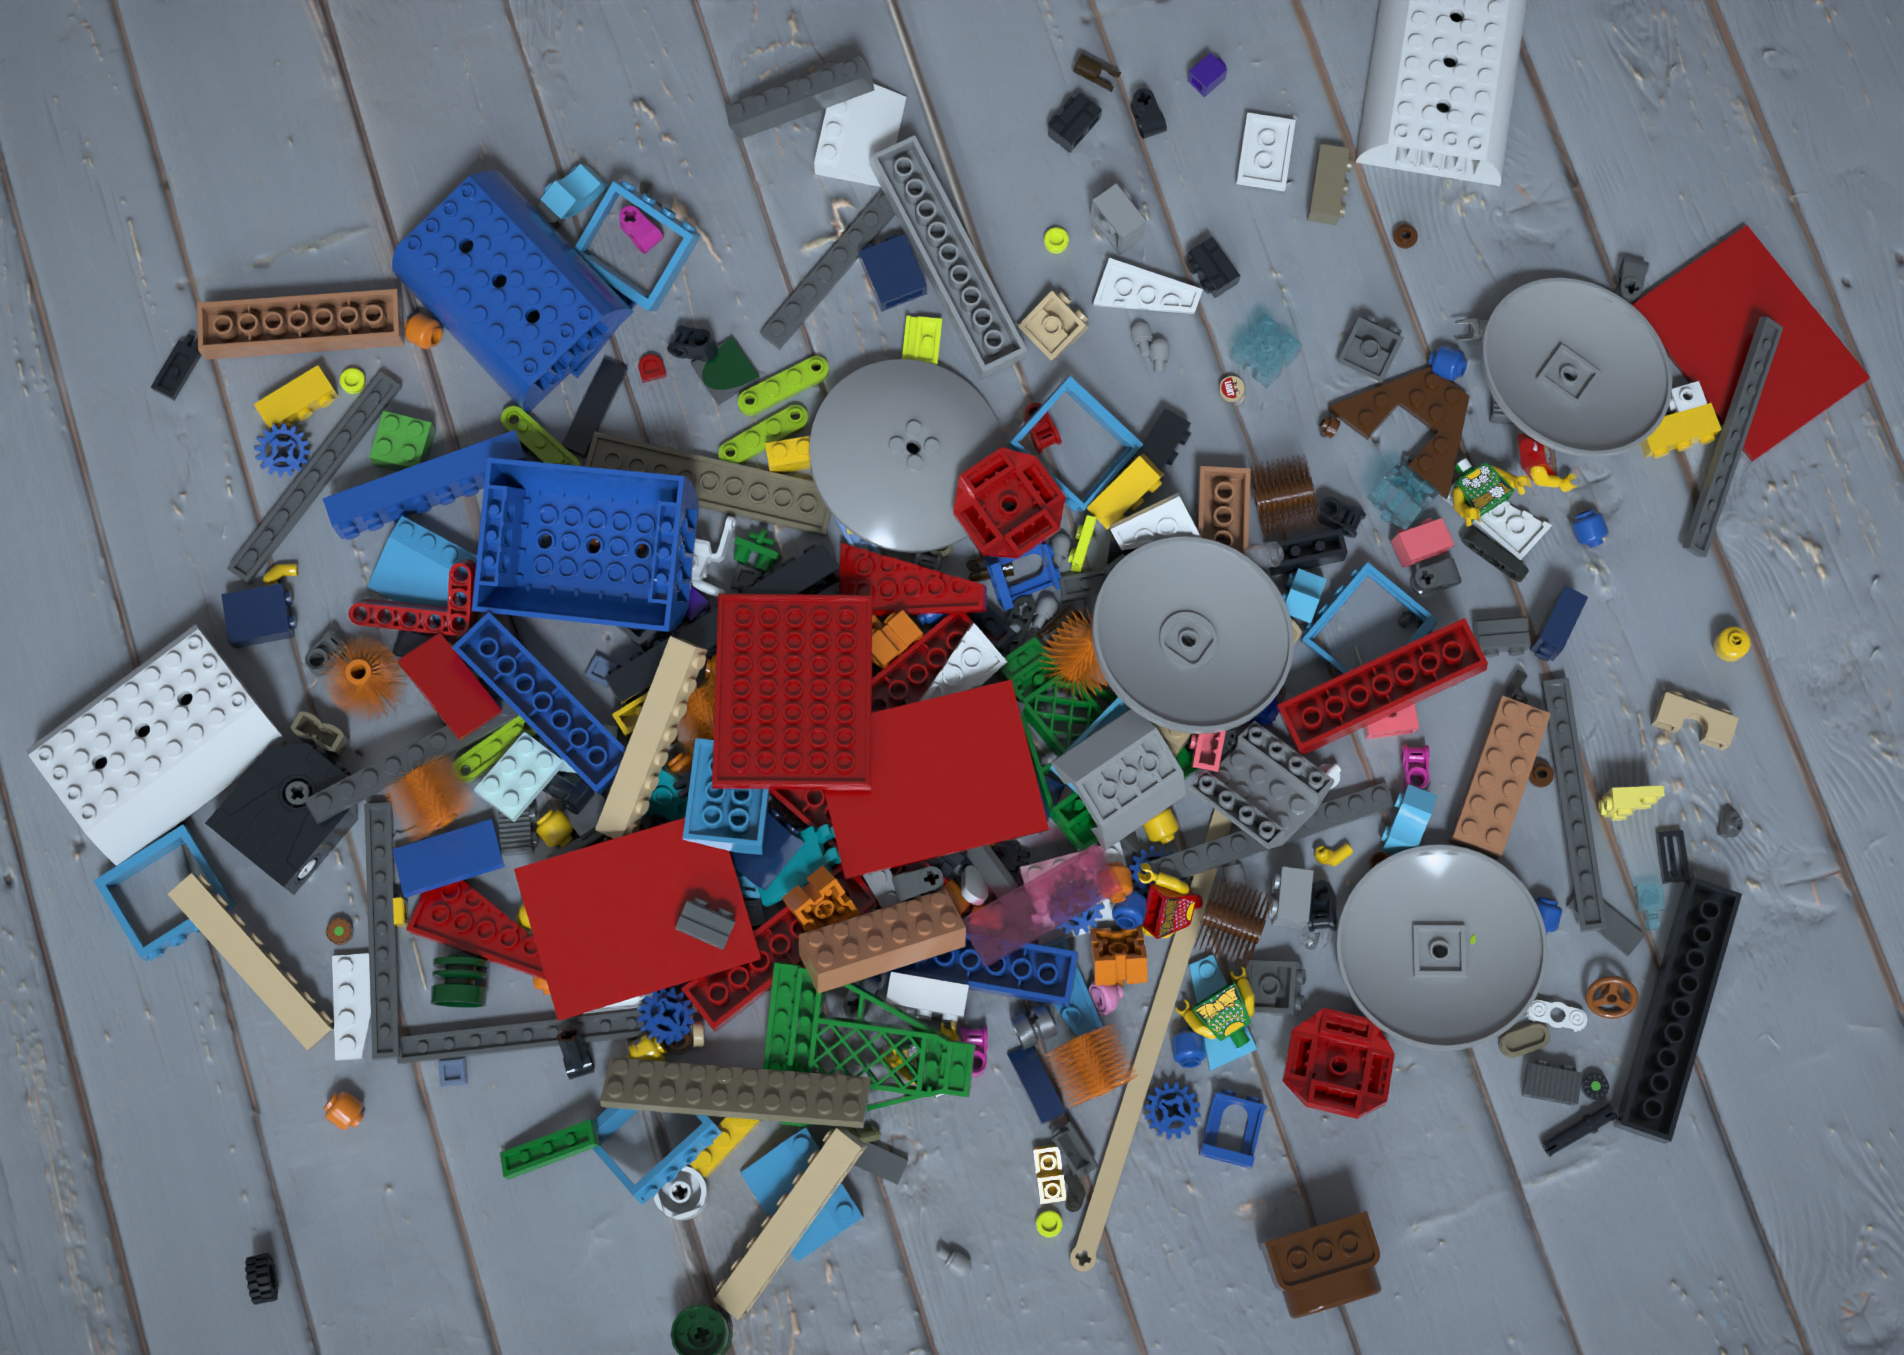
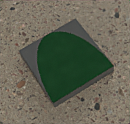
M733 337L718 346V354L713 360L707 362L695 360L691 363V367L718 406L760 380L759 375Z

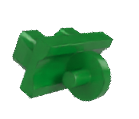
M765 528L761 530L760 534L751 531L749 538L757 541L756 544L737 536L734 541L736 549L733 559L747 565L751 553L757 554L759 559L755 568L766 573L771 570L775 562L779 563L781 555L776 551L763 547L764 544L773 547L775 540L767 537L768 530Z

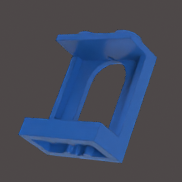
M1042 542L1020 557L1022 558L1030 554L1041 556L1044 564L1042 571L1034 577L1008 587L1001 565L1017 559L995 556L984 558L997 602L1004 610L1013 608L1012 601L1019 597L1027 596L1052 585L1057 590L1061 589L1058 582L1061 579L1058 567L1056 565L1053 566L1051 558L1054 557V552L1050 543Z
M1221 1089L1220 1093L1216 1092L1213 1095L1199 1156L1248 1169L1252 1168L1255 1159V1148L1267 1105L1261 1104V1099L1246 1096V1100L1237 1098L1236 1093L1229 1090ZM1230 1105L1242 1106L1248 1115L1240 1153L1215 1146L1223 1112Z

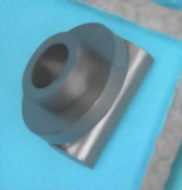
M1723 810L1718 836L1725 838L1737 837L1743 829L1742 818L1738 812Z

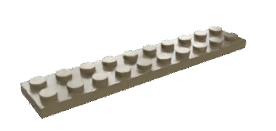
M594 431L585 467L685 476L694 486L699 508L826 537L832 513L821 499L814 481Z
M610 1057L600 1103L601 1107L864 1128L871 1079L870 1077Z

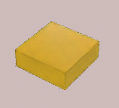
M402 897L393 898L394 924L397 927H407L408 925L407 902Z

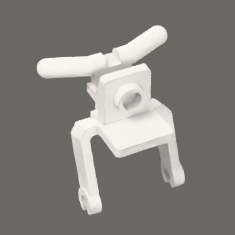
M728 516L716 554L712 553L709 541L695 539L691 586L718 598V593L725 594V591L703 581V578L707 577L706 566L708 563L711 564L712 561L720 563L724 560L731 534L736 525L734 517Z

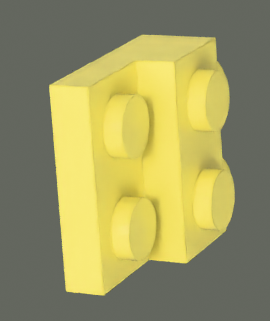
M1664 785L1611 788L1598 802L1599 815L1611 817L1612 821L1626 820L1627 816L1633 815V812L1636 810L1650 809L1651 805L1657 804V801L1665 796Z

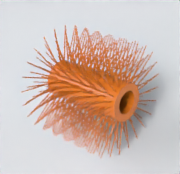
M1089 613L1090 625L1088 624L1087 626L1085 617L1083 618L1084 623L1082 626L1078 624L1079 620L1076 619L1078 626L1075 629L1071 624L1072 622L1068 619L1070 623L1069 628L1071 627L1072 629L1070 631L1063 630L1064 634H1067L1065 637L1051 634L1055 641L1053 644L1058 648H1048L1049 652L1052 650V653H1057L1058 655H1047V657L1049 656V658L1052 657L1059 661H1043L1059 666L1047 669L1060 670V672L1056 673L1063 674L1060 676L1062 677L1061 680L1065 677L1068 680V685H1070L1069 681L1072 680L1073 692L1074 681H1076L1080 695V680L1087 695L1086 680L1089 682L1092 690L1094 688L1091 682H1094V680L1097 684L1101 683L1108 686L1093 650ZM1056 628L1059 635H1062L1059 631L1060 628ZM1100 684L1097 685V687L1099 688V690H1100L1101 692H1103V690L1101 689Z
M360 637V649L358 650L357 648L356 653V647L354 646L351 651L346 649L348 654L342 649L350 662L343 656L348 662L346 663L333 653L339 659L338 661L336 659L332 665L337 670L332 669V672L325 671L320 673H332L329 675L338 673L335 677H325L336 680L327 683L335 684L327 686L334 689V691L332 690V695L335 699L332 702L336 701L335 704H338L337 707L340 706V709L343 707L342 712L346 709L345 713L348 709L350 712L353 708L355 711L354 716L357 709L359 713L361 707L360 717L363 708L365 711L366 706V717L368 716L369 722L370 711L372 716L373 709L374 713L376 710V715L379 708L384 710L382 705L387 709L378 695L381 696L382 694L394 703L391 698L396 691H393L395 689L392 688L398 689V686L404 687L408 685H398L402 683L394 682L403 680H395L402 677H394L398 671L395 668L400 665H397L398 662H395L396 656L391 654L392 651L388 655L385 654V651L379 650L381 645L377 649V643L375 647L373 645L372 649L370 646V652H368L369 642L366 647V638L363 652V645L361 651Z
M712 681L710 682V687H707L705 684L697 689L696 684V690L690 694L686 704V713L682 717V721L679 722V726L685 728L682 731L692 736L690 740L692 742L695 741V737L698 739L714 740L715 683L713 684Z
M432 763L429 764V767L427 766L428 764L426 766L423 764L421 767L418 765V768L412 769L406 776H401L404 778L399 779L402 781L397 782L400 785L394 787L396 788L393 790L396 793L395 795L402 797L399 800L403 801L400 804H402L401 806L403 807L401 808L404 811L400 814L401 816L404 815L405 811L410 814L409 816L411 817L408 819L409 821L412 820V824L416 825L415 827L417 828L414 830L418 831L417 833L421 832L422 829L430 832V829H433L436 832L437 829H442V827L448 825L454 819H459L456 818L461 816L459 814L466 812V809H464L466 808L464 806L467 805L465 804L466 802L459 798L462 796L459 793L460 791L454 789L456 787L455 784L452 785L455 783L453 782L454 780H448L451 777L445 772L455 769L454 767L450 769L448 768L450 767L449 765L445 768L442 763L438 764L437 767Z
M1100 1027L1098 1031L1085 1033L1070 1040L1066 1045L1062 1044L1063 1046L1057 1047L1058 1049L1054 1048L1055 1051L1053 1049L1050 1051L1056 1060L1055 1064L1059 1067V1070H1062V1072L1059 1071L1062 1081L1063 1079L1065 1080L1064 1087H1066V1091L1069 1090L1067 1096L1070 1095L1071 1101V1094L1073 1095V1107L1089 1099L1103 1096L1115 1090L1117 1086L1121 1087L1120 1085L1124 1086L1123 1083H1129L1128 1080H1133V1076L1131 1075L1130 1077L1129 1071V1078L1127 1077L1125 1067L1127 1061L1125 1060L1122 1063L1120 1052L1121 1054L1123 1053L1121 1050L1118 1051L1119 1047L1115 1044L1114 1036L1111 1035V1033H1114L1112 1030L1111 1032L1107 1030V1027L1106 1032L1105 1027Z

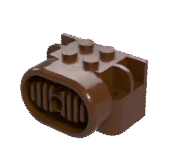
M1367 1211L1258 1245L1259 1250H1263L1268 1266L1267 1270L1268 1273L1270 1272L1272 1282L1275 1288L1283 1293L1289 1315L1293 1319L1367 1298L1380 1293L1382 1290L1374 1266L1380 1259V1250Z

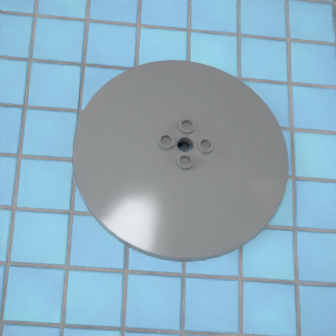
M1187 536L1170 537L1153 541L1137 548L1125 556L1109 573L1098 592L1093 607L1091 619L1092 644L1103 676L1116 695L1128 707L1148 721L1161 727L1194 734L1216 733L1238 727L1257 716L1271 703L1285 683L1290 671L1294 650V633L1290 614L1281 593L1270 577L1250 558L1225 544L1213 540ZM1183 636L1191 637L1194 645L1192 647L1185 646L1181 638Z

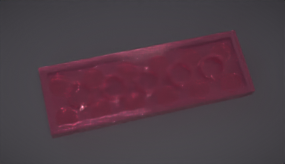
M1095 844L962 920L966 926L967 936L982 963L987 967L1122 891V888L1098 845Z

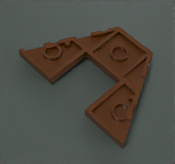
M1428 367L1329 407L1330 413L1336 415L1338 419L1366 440L1375 433L1398 406L1435 432L1436 435L1408 465L1407 470L1443 498L1448 499L1470 397L1467 393L1448 379L1433 374L1432 367Z

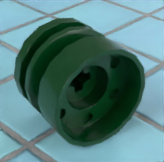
M448 955L447 957L434 958L433 966L443 968L444 970L433 971L432 976L444 980V984H437L431 987V1004L457 1008L486 1006L487 988L475 985L476 981L488 978L487 973L476 970L487 969L489 961L470 955Z
M695 1305L687 1307L677 1315L672 1323L670 1335L672 1345L679 1355H725L731 1346L733 1331L731 1322L723 1312L713 1307ZM701 1328L710 1332L706 1336L707 1341L698 1337L702 1333Z

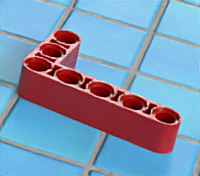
M463 559L450 568L448 607L367 598L350 607L348 612L349 619L352 623L359 626L435 634L441 633L454 636L464 635L477 621V611H472L476 563L471 559ZM460 567H464L468 571V578L460 574ZM459 592H463L467 596V603L459 599ZM360 607L366 609L367 617H363L360 614ZM384 609L391 612L392 620L385 617ZM409 612H413L417 618L416 622H412L409 619ZM433 614L440 617L441 625L434 622ZM458 617H462L466 621L465 628L458 624Z

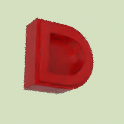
M648 354L640 359L638 368L642 383L666 377L664 365L659 356Z

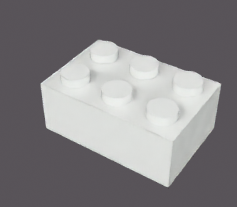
M891 972L886 1001L906 1013L916 1014L917 1019L931 1021L932 1017L941 1018L944 1024L951 1025V1021H955L957 1025L958 1021L963 1022L969 985Z

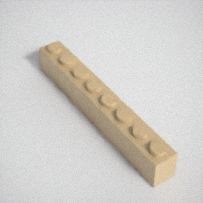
M670 636L595 828L596 831L613 839L640 831V822L649 808L651 794L658 785V776L661 768L667 762L668 750L677 736L679 722L686 713V704L689 696L695 690L696 678L700 669L705 664L707 649L686 640Z
M191 873L172 889L168 896L307 1051L311 1050L334 1029L331 1026L333 1022L331 1017L324 1010L319 1012L313 1004L316 1002L306 990L302 993L297 988L296 984L299 983L289 971L284 973L278 966L281 964L280 960L272 952L267 954L261 947L264 944L254 932L249 934L244 928L246 925L245 921L237 913L232 915L226 908L229 905L228 902L219 893L215 896L209 889L211 883L202 874L197 876L195 873Z
M839 1127L835 1130L832 1128L823 1139L825 1143L820 1152L816 1150L807 1162L810 1166L805 1173L801 1171L792 1182L795 1187L790 1194L785 1193L777 1203L779 1207L774 1216L770 1214L761 1226L764 1229L759 1237L755 1235L746 1246V1249L749 1250L744 1258L739 1257L731 1267L733 1273L729 1279L724 1278L717 1286L715 1291L718 1294L714 1301L737 1320L747 1315L867 1148L864 1142L846 1128Z

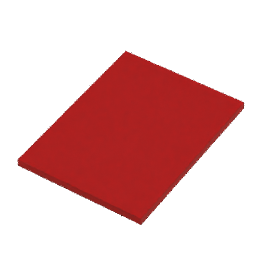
M1748 225L1632 304L1654 328L1666 350L1667 356L1689 384L1699 381L1707 404L1712 403L1717 419L1722 425H1724L1759 318L1768 317L1783 327L1742 449L1751 462L1758 459L1870 379V376Z
M718 593L712 789L871 790L873 595Z
M1012 680L871 713V790H824L845 880L1049 831Z
M685 818L515 868L514 872L558 1021L760 960L761 956L730 852L683 840ZM694 897L709 903L707 908L717 912L718 908L733 913L731 919L736 920L723 950L675 929L687 900L693 901Z

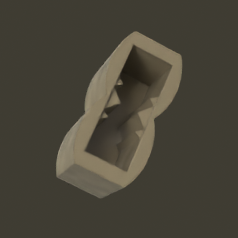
M299 712L290 727L302 741L311 745L317 744L328 755L334 757H341L350 742L340 729L334 725L322 723L315 715L308 712Z

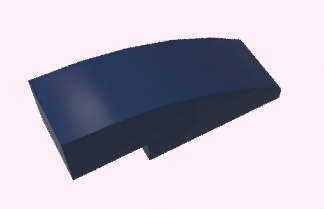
M1033 1046L1025 1050L1021 1047L1007 1054L1041 1125L1065 1114L1066 1111Z

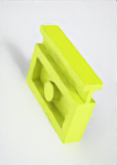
M907 315L902 359L919 360L938 366L942 319L919 316L917 318Z
M1087 515L1084 525L1079 524L1075 539L1079 540L1077 549L1072 548L1068 562L1072 563V572L1081 573L1095 528L1096 517Z

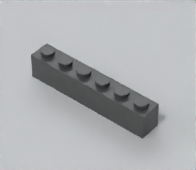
M858 56L725 105L729 127L740 139L872 92L875 89L870 68Z

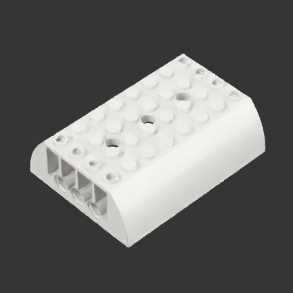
M1380 0L1355 162L1500 186L1527 0ZM1450 16L1459 17L1463 20L1461 22H1454ZM1452 58L1456 62V66L1447 67L1443 60ZM1445 103L1450 111L1442 113L1438 111L1436 105Z
M195 624L29 747L27 753L85 834L117 866L154 843L251 770L270 747L283 746L287 740L204 631ZM185 694H192L193 699L190 704L186 706L180 704V700ZM147 725L150 727V732L146 737H138V731L142 726ZM106 757L107 765L103 769H96V761L99 758Z

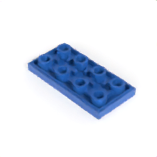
M492 819L392 849L402 893L405 898L505 867Z

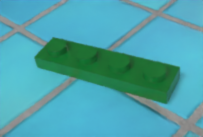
M589 1119L500 1152L503 1177L509 1180L600 1146L596 1121Z

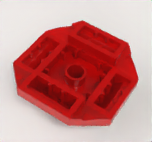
M1001 447L959 475L953 516L981 555L1018 559L1060 531L1066 496L1036 456ZM1010 502L1015 505L1016 509L1008 512L1003 509L1002 505Z
M1323 1008L1315 1013L1314 1016L1292 1029L1282 1081L1305 1107L1359 1119L1386 1105L1395 1053L1380 1029L1368 1018ZM1332 1066L1340 1067L1343 1072L1335 1071Z

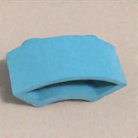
M579 164L569 172L568 176L551 182L545 188L544 195L540 200L560 219H567L590 206L610 185L590 166Z
M1299 568L1296 574L1291 573L1285 586L1290 588L1289 593H1283L1282 595L1290 616L1311 623L1327 579Z
M1408 784L1405 793L1399 792L1394 804L1398 809L1390 827H1385L1381 836V840L1385 841L1382 852L1394 855L1407 849L1419 847L1438 795Z

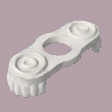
M1534 1000L1526 1012V1017L1531 1022L1547 1023L1554 1028L1565 1027L1577 1032L1584 1029L1587 1025V1016L1583 1010L1568 1007L1561 1002L1551 1003ZM1553 1008H1561L1564 1011L1565 1018L1562 1022H1555L1551 1019L1550 1012Z

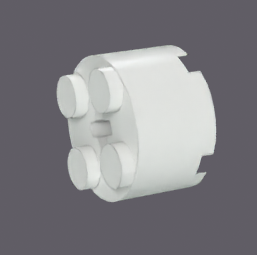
M685 1166L677 1173L673 1181L666 1183L657 1192L654 1201L659 1210L668 1217L675 1220H688L700 1214L706 1207L709 1196L708 1185L704 1177L695 1169ZM679 1186H682L683 1189H688V1193L684 1194L685 1198L682 1200L680 1197L675 1196Z

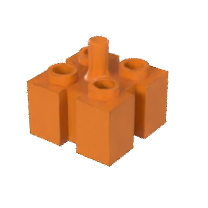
M903 610L899 614L894 612L884 621L886 626L883 625L875 614L872 615V627L874 628L872 630V663L880 672L923 637V632Z
M823 865L806 878L809 883L805 887L801 888L797 885L782 897L806 932L838 923L860 914L853 902L845 894L846 892L837 879Z
M1142 926L1135 927L1134 929H1124L1121 927V931L1112 932L1111 928L1090 929V949L1095 986L1119 984L1121 987L1124 985V980H1126V984L1147 983V953Z

